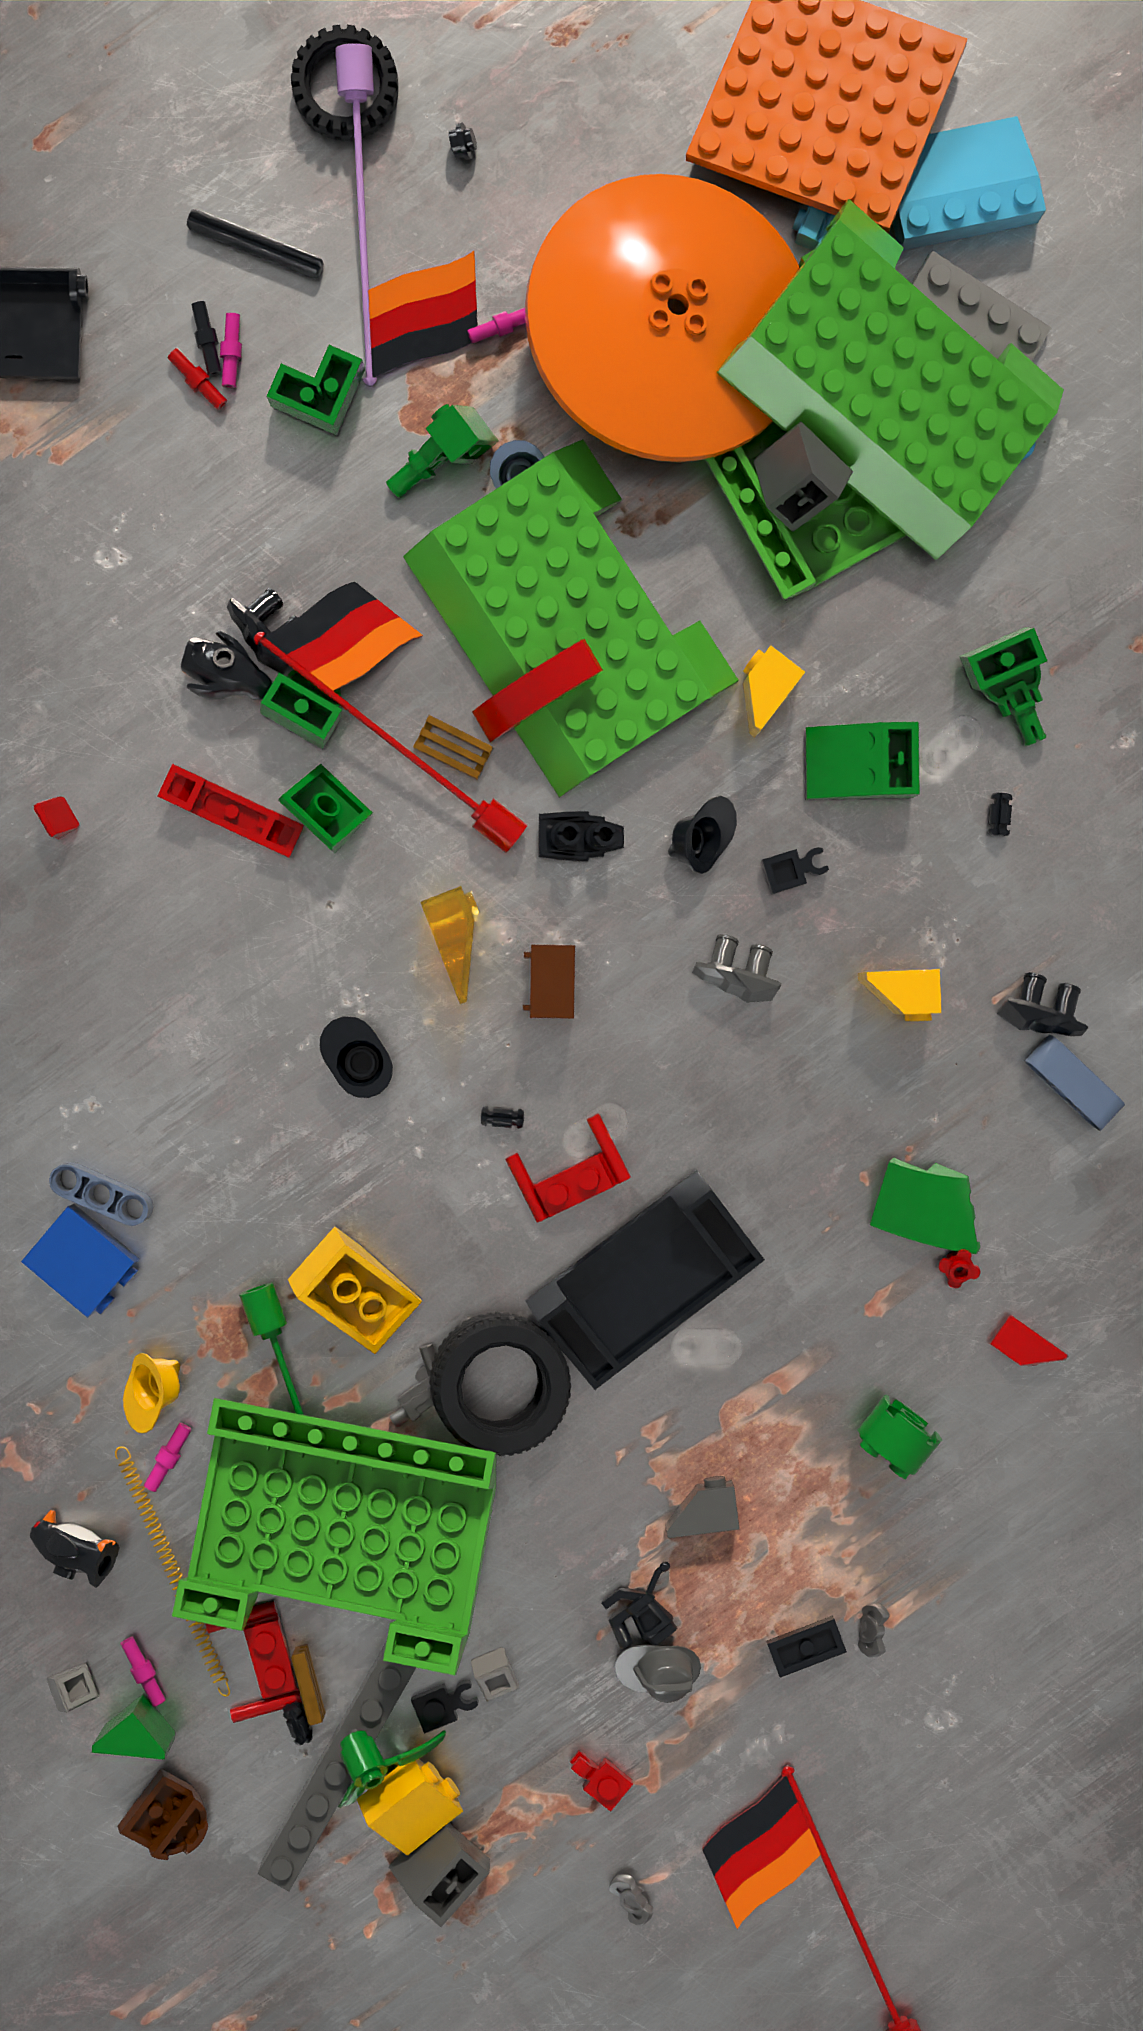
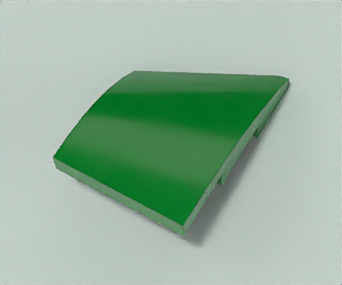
M892 1158L887 1166L870 1225L906 1239L953 1251L966 1249L971 1254H977L980 1250V1242H977L974 1226L976 1218L974 1206L970 1201L971 1188L969 1176L937 1163L926 1171L899 1159Z

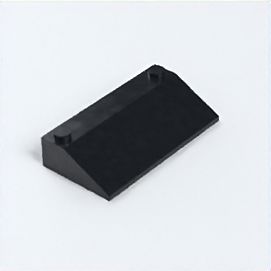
M696 1170L528 1298L526 1303L542 1328L556 1342L593 1389L596 1390L765 1261V1259Z

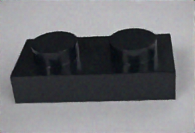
M833 1616L766 1641L780 1678L847 1653Z

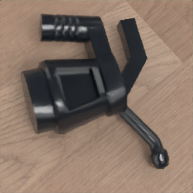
M667 1561L662 1562L654 1571L646 1592L620 1588L602 1601L601 1604L605 1609H608L620 1599L633 1600L608 1620L620 1648H625L633 1643L624 1622L630 1616L644 1641L647 1640L650 1645H658L678 1629L673 1622L672 1614L655 1600L653 1594L660 1574L668 1571L670 1568V1563Z

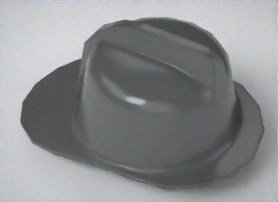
M638 1645L624 1650L617 1657L614 1668L616 1677L624 1686L631 1690L649 1693L652 1698L660 1702L671 1703L682 1699L687 1693L692 1691V1684L699 1677L701 1665L700 1659L695 1652L683 1646Z

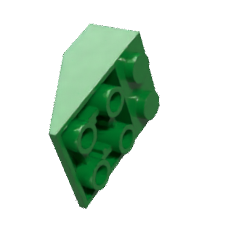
M877 722L805 728L806 799L914 798L920 794L919 722Z

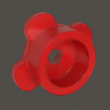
M966 1249L950 1252L938 1264L940 1272L946 1274L948 1278L947 1283L951 1288H959L963 1282L969 1279H977L980 1276L979 1266L973 1264L971 1260L972 1255ZM958 1267L963 1268L961 1271L956 1270Z

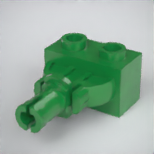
M446 404L431 416L433 422L426 427V430L432 437L422 445L419 451L416 449L409 451L408 462L405 466L386 481L389 489L397 497L401 498L421 479H433L436 476L434 471L450 460L451 463L473 464L499 442L474 407L462 405L449 406V404Z
M1023 627L959 656L972 689L982 691L988 700L997 704L1003 717L1011 714L1015 717L1025 746L1036 743L1037 739L1041 741L1047 737L1037 716L1035 702L1038 703L1043 700L1038 689L1041 680L1040 664L1048 660L1035 628Z
M292 670L287 676L278 673L261 701L260 713L323 749L341 720L342 709L338 703L297 671ZM339 688V689H337L336 691H334L335 693H337L339 696L342 697V695H341V688Z

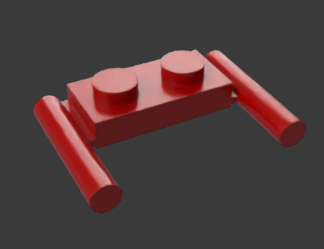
M599 1113L586 1120L602 1152L536 1184H533L518 1153L505 1158L537 1223L631 1178Z
M273 1600L255 1605L243 1631L264 1700L230 1709L233 1723L282 1710L286 1704H291L295 1701L303 1704L278 1615L277 1604ZM205 1623L208 1634L227 1629Z

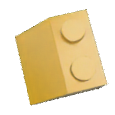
M771 645L765 653L758 649L743 670L748 675L743 682L749 734L754 738L805 673L804 670Z
M940 969L858 973V981L894 1014H904L905 1021H932V1013H941Z

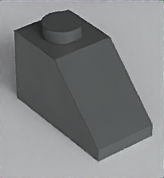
M713 1476L705 1478L703 1484H696L666 1522L668 1538L740 1530L735 1487L732 1480L726 1481L724 1476Z

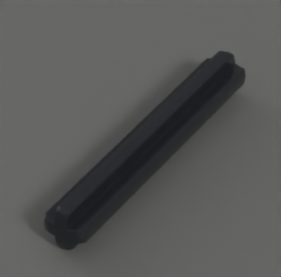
M192 209L187 218L186 225L189 230L304 275L318 278L323 269L324 263L320 257L200 210Z

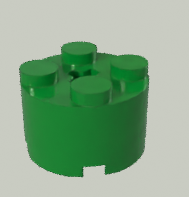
M888 1395L882 1397L858 1428L859 1436L862 1439L860 1446L875 1458L879 1454L890 1462L889 1468L905 1480L910 1474L915 1475L941 1443L942 1438L936 1431L930 1435L924 1429L928 1423L902 1402L895 1399L890 1404Z

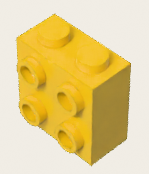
M419 1759L404 1766L398 1765V1767L384 1777V1781L380 1785L367 1790L357 1798L368 1827L407 1856L463 1812L457 1798L460 1795V1791L456 1784L449 1777L443 1779L432 1763L427 1762L424 1764Z

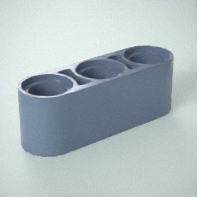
M1050 1034L1025 1060L1027 1065L1099 1131L1125 1106V1103L1065 1045Z
M71 1162L59 1165L50 1174L49 1184L54 1193L125 1225H138L149 1219L153 1212V1202L146 1193L78 1163ZM64 1170H70L76 1176L77 1182L73 1189H67L61 1183L60 1178ZM98 1184L106 1186L110 1192V1198L105 1204L99 1203L94 1198V1188ZM129 1199H137L141 1202L143 1213L139 1218H134L128 1214L126 1205Z

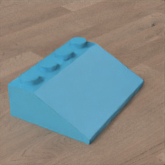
M1010 117L929 135L893 222L896 241L904 247L903 251L1039 222L1046 211L1039 174L1018 117Z

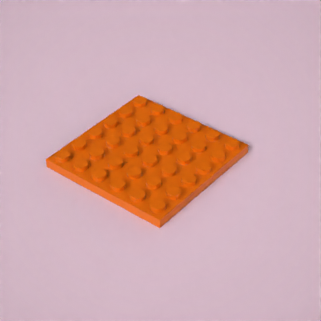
M751 0L686 152V161L835 216L845 202L850 199L889 234L962 58L968 39L861 0Z

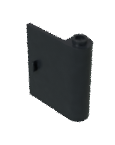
M0 266V378L79 380L82 298L88 297L87 275H81L80 268Z

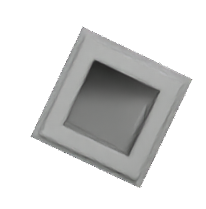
M504 1648L496 1649L471 1660L474 1677L486 1701L520 1688Z
M86 1663L47 1678L56 1707L60 1712L67 1713L99 1697Z

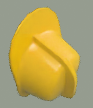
M139 1353L135 1356L124 1390L123 1407L131 1428L138 1433H147L152 1430L158 1420L161 1409L178 1398L180 1393L178 1379L180 1363L177 1360L152 1359L144 1353Z

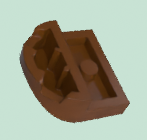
M160 1769L117 1827L121 1835L148 1848L151 1857L168 1860L169 1855L181 1852L187 1855L195 1850L207 1833L208 1823L206 1809L197 1790L187 1782Z

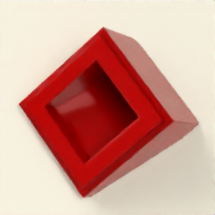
M55 797L34 805V810L50 837L60 839L79 827V822L64 797Z

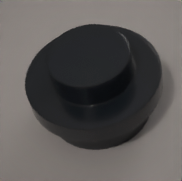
M461 122L456 124V128L449 130V141L455 158L464 157L465 160L472 159V151L477 150V142L472 128L466 129L464 123Z

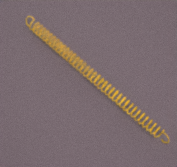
M122 1446L118 1447L115 1450L116 1459H118L116 1455L117 1450L120 1448L125 1449L129 1454V1458L124 1462L120 1463L118 1466H123L132 1463L130 1466L123 1469L121 1473L135 1469L133 1472L125 1476L124 1479L132 1476H137L130 1482L126 1483V1485L140 1482L133 1488L129 1489V1491L143 1488L136 1494L132 1495V1497L146 1494L134 1503L136 1504L142 1501L149 1500L148 1502L137 1508V1510H139L142 1508L150 1507L148 1510L140 1514V1516L153 1513L151 1516H149L142 1522L156 1519L154 1522H152L145 1528L159 1525L157 1528L149 1532L148 1535L162 1531L160 1534L152 1538L150 1541L165 1537L159 1543L153 1545V1547H156L162 1544H167L162 1549L156 1551V1553L165 1550H170L165 1555L161 1556L159 1559L173 1556L161 1565L163 1566L172 1562H176L171 1567L164 1570V1572L178 1568V1570H176L174 1573L167 1576V1578L175 1575H180L177 1579L170 1582L169 1584L178 1582L183 1574L177 1573L180 1570V1567H174L177 1564V1561H171L175 1555H168L172 1551V1549L166 1548L169 1545V1542H163L166 1539V1536H160L164 1532V1530H157L158 1528H160L161 1524H154L158 1521V1518L153 1517L156 1513L155 1511H150L153 1508V1505H147L150 1502V1499H144L148 1493H141L145 1489L144 1486L137 1487L142 1483V1480L134 1481L140 1476V1474H133L137 1470V1468H130L134 1464V1462H127L131 1458L128 1449ZM196 1621L188 1627L190 1628L198 1624H203L201 1627L191 1632V1634L205 1630V1632H203L198 1637L194 1638V1640L208 1636L204 1641L197 1644L196 1646L205 1643H210L207 1647L200 1650L199 1652L208 1649H213L210 1653L203 1656L202 1659L211 1655H216L213 1659L206 1662L204 1665L211 1662L219 1661L216 1665L207 1669V1671L221 1667L219 1671L210 1675V1677L224 1673L222 1677H220L216 1681H213V1684L221 1680H227L226 1685L228 1688V1694L224 1695L220 1692L221 1695L227 1697L230 1694V1689L227 1684L228 1678H223L226 1673L220 1672L223 1669V1666H217L220 1663V1660H214L218 1656V1654L213 1653L215 1650L214 1647H210L212 1641H207L210 1635H204L207 1629H201L204 1626V1623H198Z

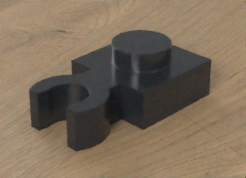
M813 848L801 859H799L797 849L762 859L761 862L771 895L807 884L805 873L809 872L812 875L826 873L829 870L828 866L816 868L812 864L813 856L823 853V848Z
M470 1680L459 1682L454 1691L448 1693L444 1683L411 1697V1703L424 1734L457 1721V1709L469 1711L478 1706L479 1700L477 1697L471 1700H465L461 1697V1693L464 1690L471 1688L472 1683Z

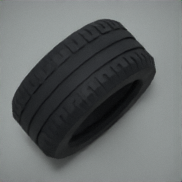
M486 1313V1315L481 1314L476 1318L472 1317L470 1320L462 1322L461 1326L458 1325L454 1328L453 1332L451 1331L448 1334L447 1338H444L442 1345L438 1347V1353H435L434 1361L431 1365L432 1369L430 1370L431 1398L444 1426L455 1439L467 1447L496 1452V1455L512 1456L515 1453L521 1454L523 1453L522 1451L526 1450L527 1452L532 1447L539 1446L540 1442L543 1443L546 1437H550L553 1434L552 1431L556 1430L558 1424L563 1420L562 1417L566 1414V1407L569 1405L568 1399L571 1397V1376L562 1350L540 1326L516 1314ZM509 1346L521 1349L532 1358L536 1365L538 1379L534 1398L527 1407L510 1419L497 1421L480 1418L467 1409L463 1402L461 1385L465 1370L473 1359L489 1348Z

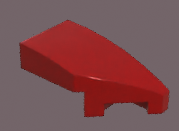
M1010 1315L990 1343L1020 1366L1027 1365L1029 1367L1042 1363L1065 1361L1069 1357L1012 1315Z

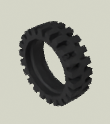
M340 24L332 25V31L327 32L326 28L319 30V36L314 38L311 35L306 39V46L303 47L301 45L297 51V59L293 60L291 73L293 97L305 122L309 126L312 125L316 132L321 135L324 132L328 138L336 140L337 136L341 137L342 141H350V137H354L353 115L348 117L335 116L321 109L313 99L310 91L311 73L318 61L327 54L335 52L337 46L344 44H365L371 46L372 63L378 69L380 87L373 104L360 113L361 136L363 139L365 138V133L370 132L372 135L378 131L380 124L384 126L388 121V115L392 114L395 109V102L398 99V74L389 49L387 46H383L381 39L376 35L372 37L370 32L364 28L361 31H357L355 25L347 24V29H341Z

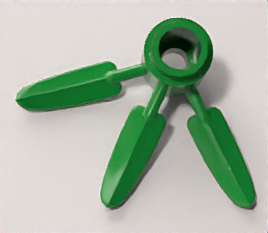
M360 1730L346 1736L340 1743L342 1749L340 1756L353 1783L348 1787L338 1807L342 1808L343 1806L351 1805L357 1801V1798L363 1794L365 1789H372L380 1785L384 1781V1776L393 1771L398 1765L404 1766L429 1753L444 1740L446 1731H441L428 1742L412 1750L387 1759H383L374 1738L368 1736L366 1731Z

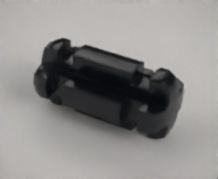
M993 793L991 799H994V804H990L989 824H992V829H989L988 832L993 836H1008L1010 830H1007V825H1011L1012 805H1009V800H1012L1013 797L1008 793Z
M485 1106L481 1110V1124L487 1126L488 1123L492 1124V1127L512 1128V1125L520 1129L524 1124V1111L522 1109L513 1111V1108L501 1107L488 1109V1106Z
M295 1701L283 1707V1717L287 1719L286 1724L291 1736L295 1738L294 1743L301 1746L304 1743L311 1742L313 1736L303 1709H300L301 1703Z

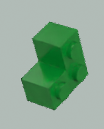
M328 345L315 377L281 363L266 397L271 407L337 435L364 374L363 360L339 348Z

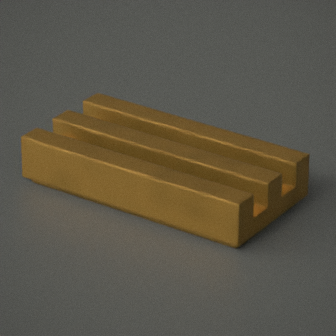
M428 715L426 723L413 746L414 749L477 780L493 750V746L431 715ZM432 726L482 750V755L479 756L430 732ZM426 738L477 763L475 769L424 745Z
M308 1644L295 1647L291 1659L308 1724L311 1726L322 1723L326 1712Z

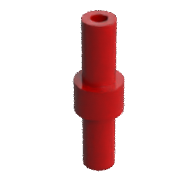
M178 348L171 351L167 358L186 377L185 382L194 392L199 391L217 410L224 407L228 400L209 381L210 376L200 366L195 367Z

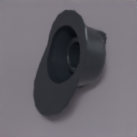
M723 796L712 797L701 807L696 815L680 819L673 830L672 844L668 849L669 856L689 864L694 872L699 874L708 872L734 836L737 826V814L733 803Z
M342 1016L332 1020L324 1028L320 1036L319 1050L335 1079L348 1094L357 1098H370L380 1094L389 1085L392 1078L393 1064L376 1033L365 1021L357 1017Z

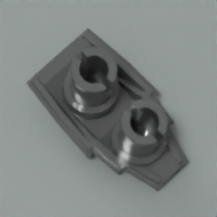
M717 935L711 962H696L692 973L700 979L714 984L724 992L739 997L746 1003L772 1001L782 984L779 981L766 977L770 958L773 954L772 949L764 945H752L746 970L736 967L731 968L739 941L730 935Z

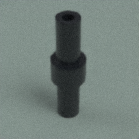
M197 301L191 304L197 331L194 333L197 347L202 349L207 374L209 376L218 375L222 371L216 346L219 344L216 330L211 328L205 301Z

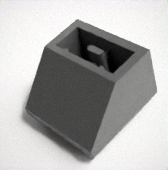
M802 422L784 434L754 460L766 507L792 532L837 500L853 473Z
M448 1823L408 1856L401 1851L391 1862L389 1869L412 1902L438 1926L442 1927L489 1874L490 1858Z

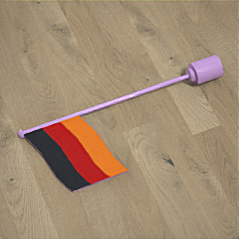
M344 44L335 48L337 92L339 96L345 97V102L353 103L366 378H363V382L368 386H372L377 381L375 377L404 364L452 353L471 344L467 330L478 326L475 254L472 251L468 255L449 264L406 273L369 289L360 103L366 102L367 96L374 94L372 47L365 44Z

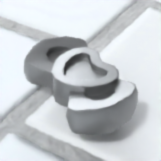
M869 1603L862 1608L863 1617L860 1621L861 1630L859 1632L860 1641L858 1647L867 1657H879L886 1652L882 1640L885 1634L883 1624L888 1620L890 1614L882 1604Z
M627 1874L617 1875L610 1883V1892L620 1897V1904L628 1911V1920L631 1923L640 1926L646 1924L652 1918L654 1909L648 1904L646 1897L642 1895L643 1889L635 1884L633 1877Z

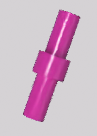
M525 308L509 314L507 311L492 316V321L467 330L471 343L474 344L496 334L501 337L514 332V327L526 323Z
M226 313L224 341L220 343V358L223 359L222 386L226 388H236L237 363L242 357V343L239 342L240 314Z
M180 1422L167 1445H162L155 1457L157 1462L144 1483V1487L148 1490L156 1492L168 1470L174 1469L181 1457L179 1451L192 1430L189 1426Z
M133 1636L123 1640L120 1644L132 1666L130 1672L137 1684L141 1683L152 1706L160 1705L166 1699L154 1678L156 1672L150 1660L144 1659Z

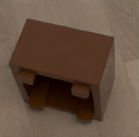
M531 945V952H524V959H531L530 1005H523V1010L530 1011V1018L574 1019L575 945Z

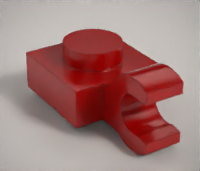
M579 1750L570 1760L572 1764L571 1769L582 1778L587 1779L582 1785L583 1790L610 1812L633 1785V1780L606 1758L597 1765Z

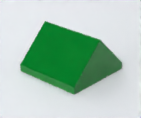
M322 764L313 769L278 800L334 853L343 846L373 813Z
M143 1693L104 1725L92 1745L91 1753L165 1760L175 1740L176 1732L156 1707L152 1706L150 1700Z

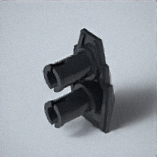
M268 588L248 606H242L236 599L231 598L227 605L231 619L241 630L245 642L254 651L258 662L284 674L289 665L260 642L257 645L254 642L256 633L264 632L266 633L265 635L271 633L263 621L276 610L283 607V602L279 595L271 588ZM292 615V616L289 618V620H287V621H286L283 625H281L280 627H282V626H284V625H286V624H288V623H290V622L296 620L298 617L295 616V615Z
M589 811L539 814L538 857L588 862V858L604 857L606 852L624 848V826L605 821V817L589 815Z
M1025 973L1019 999L1008 997L997 1011L999 1016L1019 1030H1032L1043 1034L1057 1033L1065 1036H1082L1088 1029L1086 1024L1077 1021L1074 1017L1081 989L1073 984L1061 983L1058 985L1054 1009L1042 1006L1040 1002L1047 979L1038 973Z

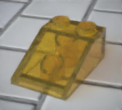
M462 886L423 900L420 903L460 1004H465L469 1002L476 921L473 915L480 912L472 892L465 893Z

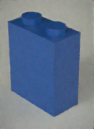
M72 1204L62 1212L21 1262L88 1318L95 1311L101 1315L115 1299L111 1292L118 1284L125 1287L138 1272L133 1266L138 1262L139 1258L78 1206Z

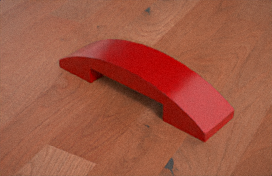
M582 639L496 693L473 710L472 713L488 740L493 742L518 726L526 718L568 691L577 688L603 671L586 640Z
M174 764L171 765L157 795L161 799L290 858L305 826Z

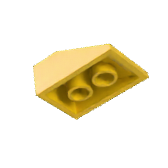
M335 1226L287 1279L297 1299L374 1354L378 1352L422 1302L412 1290L361 1245Z

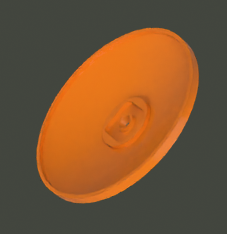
M649 174L624 178L606 184L578 200L559 218L544 239L532 265L525 299V322L531 353L540 376L559 405L576 423L604 443L623 452L657 461L686 462L716 457L748 443L773 422L724 380L717 371L735 347L747 339L800 267L789 246L770 222L750 204L733 193L714 184L680 175ZM671 299L680 300L685 306V313L682 315L673 314L669 310L667 302Z

